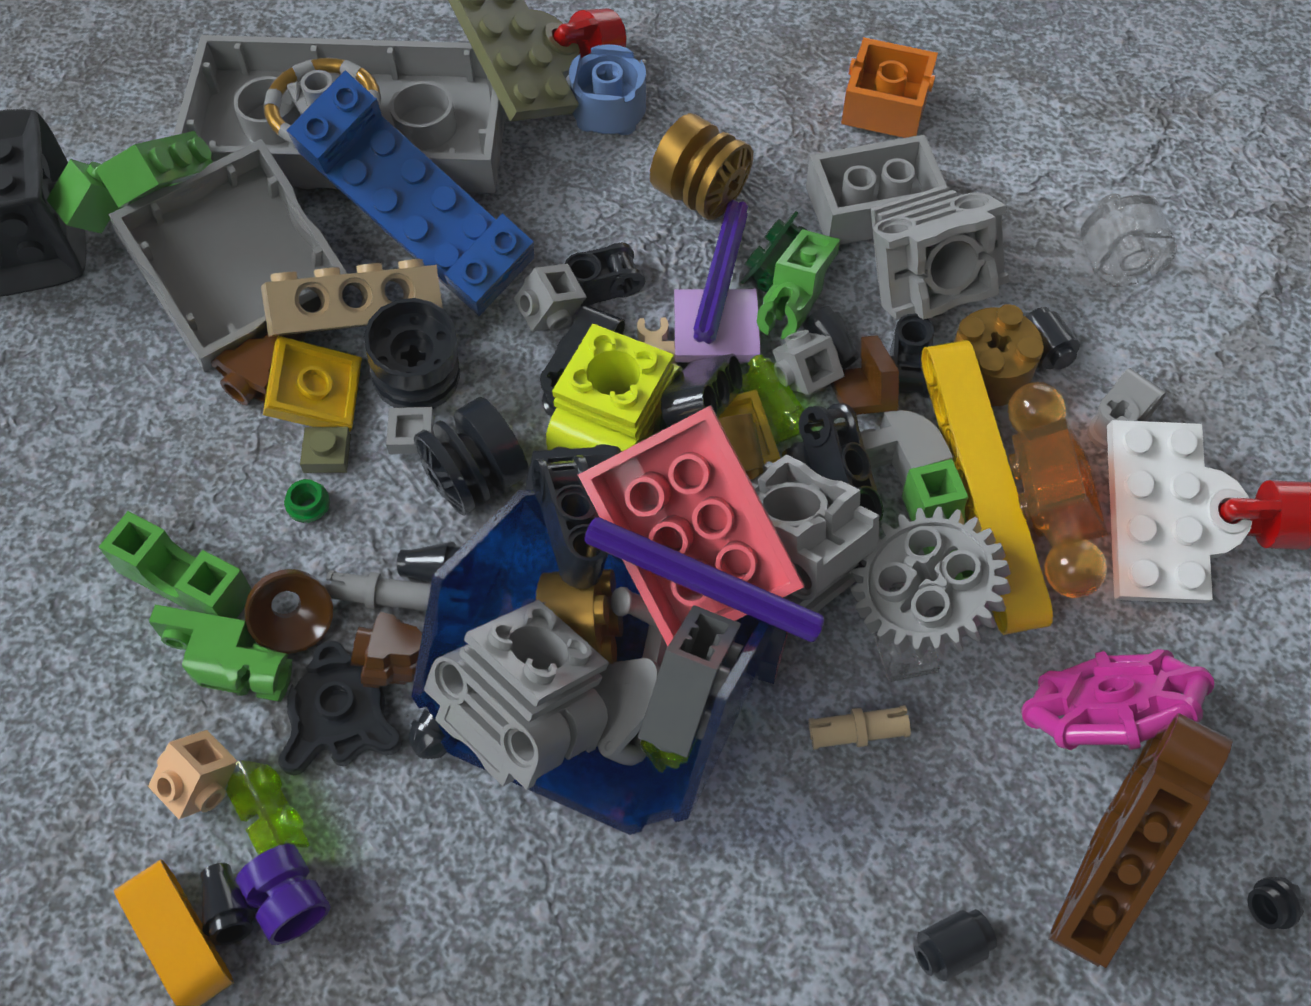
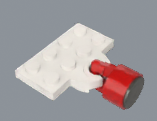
M1112 420L1107 425L1114 600L1206 604L1213 600L1210 558H1218L1240 545L1246 536H1256L1258 543L1263 548L1307 550L1311 547L1310 482L1266 480L1259 487L1255 499H1251L1237 480L1221 470L1205 467L1202 424Z

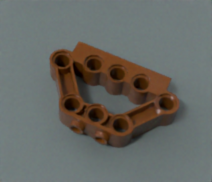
M1177 713L1168 725L1157 732L1155 737L1146 741L1097 825L1066 899L1053 923L1048 937L1049 940L1097 967L1101 965L1107 968L1209 804L1212 785L1228 758L1233 743L1232 739Z

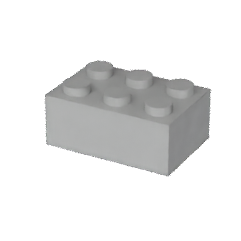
M923 134L812 154L809 158L806 190L823 235L841 239L840 245L874 239L871 218L872 207L943 186L946 183L926 136Z

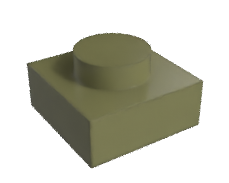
M305 427L300 459L303 473H347L351 442L349 428Z

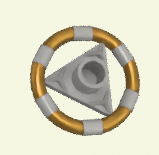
M337 58L309 59L291 66L271 84L266 92L263 106L265 117L272 130L280 138L293 144L286 131L291 125L282 119L279 112L282 96L287 89L302 115L334 82L330 73L342 74L346 70L377 98L380 107L381 94L379 86L365 68L351 61Z

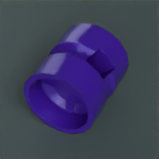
M295 844L278 845L263 852L247 863L237 874L235 880L250 908H259L256 919L271 945L287 943L305 934L319 924L331 908L316 880L306 879L310 870Z

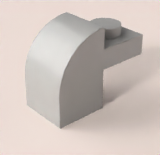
M911 411L884 412L879 430L866 429L860 432L865 450L870 458L871 469L892 463L903 488L909 469L950 459L953 460V455L939 429L924 416Z

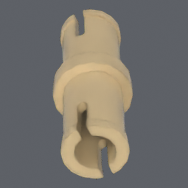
M903 705L897 708L863 712L862 708L851 709V714L817 719L809 718L810 738L813 740V750L856 743L857 747H864L868 745V741L901 736L910 737L909 715H905L907 714V708Z

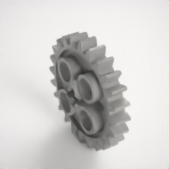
M942 507L936 508L932 518H926L922 508H917L916 520L911 522L901 513L898 515L900 526L896 529L883 523L881 526L885 537L882 540L879 539L877 548L860 561L864 567L852 569V575L859 584L851 587V592L855 599L859 601L855 605L856 610L861 618L866 617L864 623L870 633L878 631L877 636L883 645H887L894 640V645L898 652L903 654L910 644H913L918 658H923L927 647L933 646L938 656L943 657L946 643L952 642L954 647L961 652L963 651L962 637L968 635L973 640L979 642L981 637L977 627L980 624L990 628L996 626L990 610L1005 611L1006 606L1003 598L999 595L1011 592L1008 579L1004 578L1010 575L1011 572L1008 562L1002 560L1006 557L1001 543L994 544L996 540L990 528L981 531L982 528L976 517L964 524L961 510L958 509L949 519H946ZM935 547L930 554L917 555L923 548ZM962 571H974L973 575L967 579H954ZM906 582L900 590L887 592L894 583ZM935 606L944 607L939 615L924 617L930 608Z

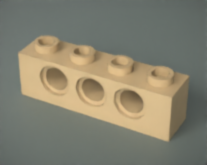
M423 259L399 261V269L383 270L382 263H371L356 266L357 273L340 274V267L314 270L315 277L298 279L297 272L295 271L271 274V282H265L261 285L268 336L274 337L367 326L369 319L380 307L391 303L385 295V285L388 281H394L402 287L403 299L418 298L427 300L443 309L437 265L424 266ZM345 286H355L360 290L362 303L358 308L349 307L344 302L342 291ZM311 290L319 296L320 308L317 312H307L300 306L299 295L301 291Z

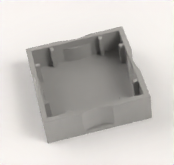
M262 139L209 164L200 173L184 182L163 187L109 214L119 239L204 372L213 368L211 361L224 350L236 349L248 339L262 338L268 332L261 285L265 282H271V274L295 271L297 272L298 279L315 277L314 270L340 267V274H347L319 228L302 211L294 194L293 187ZM350 285L344 287L342 297L349 294ZM311 290L301 291L299 295L300 306L310 313L318 311L320 308L319 296Z

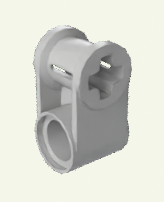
M1128 368L1098 406V413L1093 417L1087 428L1089 439L1096 446L1108 450L1107 425L1112 420L1147 421L1162 402L1166 391L1131 368Z

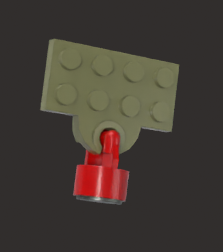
M448 0L510 122L572 114L579 103L566 81V77L569 75V68L574 58L581 54V58L591 54V48L598 45H618L626 48L627 36L625 26L620 16L609 8L579 10L572 15L569 23L563 24L555 16L544 11L529 9L525 0Z

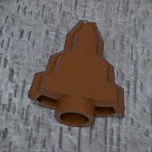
M267 332L262 338L248 339L236 349L224 350L211 361V365L224 376L220 381L222 388L238 403L247 405L253 398L265 403L273 351L278 336L269 337ZM306 333L283 335L282 337L304 342Z
M380 612L372 629L358 627L352 651L351 665L363 667L361 673V684H363V687L380 688L388 684L405 685L418 678L427 679L434 661L458 649V647L447 641L428 638L416 626L403 623L402 620L396 619L395 615Z

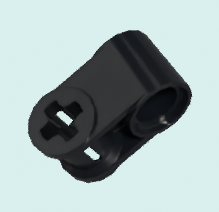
M623 242L614 243L608 247L578 252L566 259L565 264L569 265L586 295V299L580 307L584 305L590 306L619 297H629L644 287L645 277L643 272L636 269L633 262L634 251L629 244Z
M907 314L899 319L890 348V356L899 370L898 390L918 392L921 394V397L929 398L930 395L923 374L921 357L924 347L933 346L934 328L928 318L923 320L918 314Z

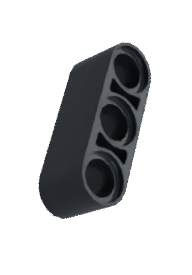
M727 354L690 362L662 393L661 411L665 424L670 427L710 405L717 418H719L742 388V369L735 354Z

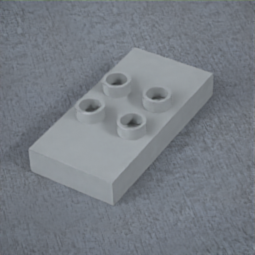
M201 35L173 135L195 131L198 137L202 138L208 145L213 162L262 139L292 187L306 190L337 188L297 151L294 144L280 138L272 130L266 120L263 108L267 90L275 79L291 68V66L309 59L337 58L351 61L365 68L373 76L380 89V110L382 116L465 192L496 193L506 112L470 43ZM330 73V75L333 77V81H335L341 75L337 73ZM287 89L282 96L279 112L282 119L292 125L301 114Z

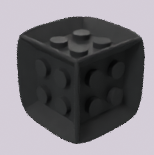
M0 110V297L45 289L70 282L83 275L86 266L85 230L66 225L47 202L48 196L67 166L68 161L49 125L34 110Z

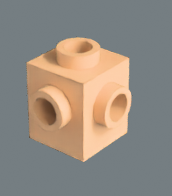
M204 730L168 743L165 751L157 760L158 766L148 787L178 819L200 811L208 812L215 808L225 797V787L238 761L208 730Z

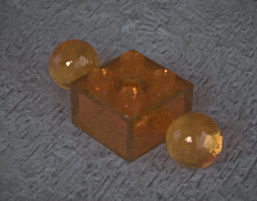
M1032 382L1016 390L1008 405L1010 423L1018 432V434L1011 435L1015 453L1009 454V461L1015 478L1017 480L1022 479L1024 492L1018 494V500L1024 518L1032 520L1037 536H1045L1052 546L1044 563V572L1049 585L1063 596L1082 598L1097 591L1105 580L1107 572L1105 557L1101 550L1089 540L1107 536L1108 532L1088 456L1065 418L1066 404L1063 396L1050 384Z

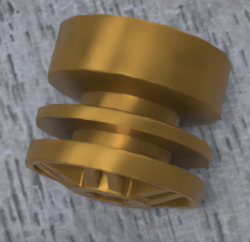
M688 113L680 117L668 129L660 141L650 168V182L655 189L670 198L683 200L686 207L690 210H697L702 217L708 220H715L725 213L727 204L731 200H736L741 193L753 164V150L751 145L744 141L736 140L735 136L730 133H720L717 126L696 114Z

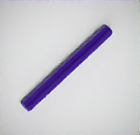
M731 200L726 207L693 328V338L698 343L704 341L707 344H711L717 337L748 216V205L744 201L738 203L735 200Z
M600 517L593 519L586 531L584 541L587 544L804 640L815 642L823 628L824 617L819 613Z

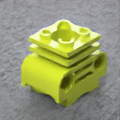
M592 324L552 390L553 397H556L553 403L557 408L550 419L546 432L547 450H552L556 447H566L569 449L592 448L596 445L606 444L617 446L621 451H624L658 433L662 416V393L682 372V367L672 363L674 354Z

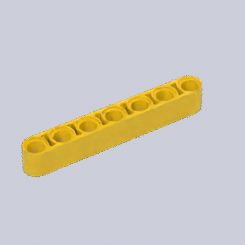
M964 340L924 347L921 357L922 369L938 426L953 455V462L968 495L965 506L966 522L976 517L982 528L981 531L989 528L993 531L996 540L994 544L1001 543L1006 556L1002 560H1006L1010 568L1011 574L1004 578L1008 579L1011 592L999 595L1003 598L1006 609L1005 611H992L997 628L1001 634L1006 635L1049 627L1053 621L1051 600L973 346L970 341Z

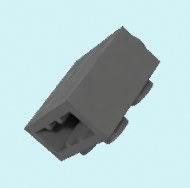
M692 606L665 651L638 738L652 743L656 748L664 752L677 753L686 758L696 739L703 742L706 741L715 716L719 715L728 692L726 684L729 676L733 674L743 649V645L735 642L741 623L698 606Z

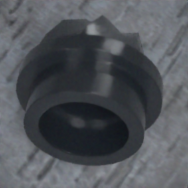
M426 709L422 712L419 720L413 719L411 722L409 742L418 757L422 759L441 758L452 746L454 747L457 741L435 720L437 715Z
M1265 877L1256 882L1253 890L1248 894L1247 903L1252 916L1263 927L1267 929H1289L1295 926L1303 915L1304 910L1302 906L1306 899L1301 897L1299 886L1293 884L1288 879L1283 877Z

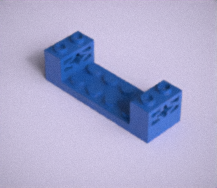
M346 70L286 130L297 151L415 259H423L424 266L437 265L439 281L478 316L494 302L534 259V241L503 213L495 219L382 116L377 98Z

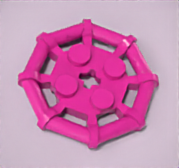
M1157 649L1150 654L1107 655L1105 651L1095 653V658L1062 671H1047L1038 679L1037 691L1033 698L1023 704L1021 714L1027 726L1041 729L1053 737L1056 745L1063 749L1073 750L1078 745H1127L1129 750L1141 748V742L1155 737L1157 732L1168 725L1177 713L1199 723L1203 718V702L1205 697L1213 691L1215 683L1211 673L1206 668L1199 666L1191 667L1175 659L1169 650Z

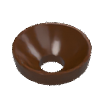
M296 569L279 570L263 577L254 585L245 604V621L252 638L259 645L281 653H297L314 646L325 636L333 619V603L325 586L315 576ZM284 591H290L299 596L298 606L294 611L287 614L277 613L272 609L274 597Z

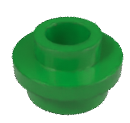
M303 479L289 487L284 499V506L288 515L293 520L309 523L325 515L330 506V497L323 485L313 480ZM314 500L312 504L302 506L305 501Z

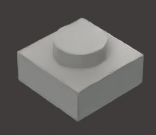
M432 407L389 408L386 441L389 454L418 453L414 443V435L424 429L434 435L433 425L435 416Z

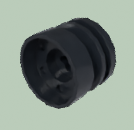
M418 298L399 299L380 307L369 319L364 333L367 359L373 387L384 402L393 408L432 407L434 409L444 404L456 391L460 379L454 322L444 309L431 301Z
M483 397L474 399L454 412L453 417L458 433L445 422L439 420L433 425L434 435L425 429L414 435V443L429 480L438 493L463 516L474 510L473 498L481 504L489 501L490 494L485 479L498 490L504 492L525 479L529 472L528 462L513 431L497 409Z

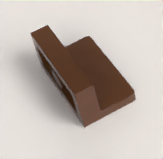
M878 335L861 337V368L843 370L845 377L830 383L839 403L850 405L856 415L898 411L899 370Z

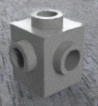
M568 264L534 268L524 279V284L514 297L520 313L525 318L532 332L547 329L558 331L565 328L571 323L572 316L586 299L585 293Z
M801 330L788 335L784 339L785 344L772 350L777 362L774 364L775 374L780 383L787 389L804 393V395H812L826 389L828 384L845 377L832 338L829 336L809 333V330Z

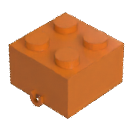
M863 37L857 58H852L848 75H851L846 89L841 124L903 138L917 136L929 92H932L936 75L933 74L938 53Z

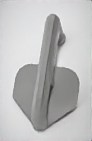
M619 587L611 596L613 612L618 616L630 614L648 623L649 629L643 658L608 664L606 670L599 673L602 676L601 682L593 687V689L603 699L607 708L608 719L597 747L604 757L620 764L632 766L642 762L654 747L652 743L638 738L668 646L641 595L630 592L626 587Z

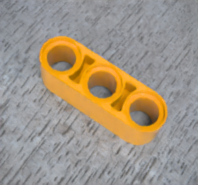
M162 859L114 889L121 908L176 1006H201L234 984L232 975L217 948L211 942L210 936L203 933L202 922L180 883Z

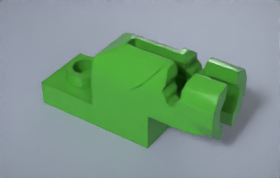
M803 229L776 262L773 285L764 296L763 304L757 313L756 322L761 332L769 335L775 326L776 319L782 321L786 315L788 316V324L782 331L781 339H785L788 335L797 332L823 290L826 270L838 255L841 239Z
M155 604L149 623L161 637V641L164 644L175 649L186 650L182 667L197 685L236 693L239 696L247 695L251 688L252 691L256 692V697L259 699L279 702L283 700L290 683L292 659H287V653L277 652L256 644V641L248 631L245 620Z

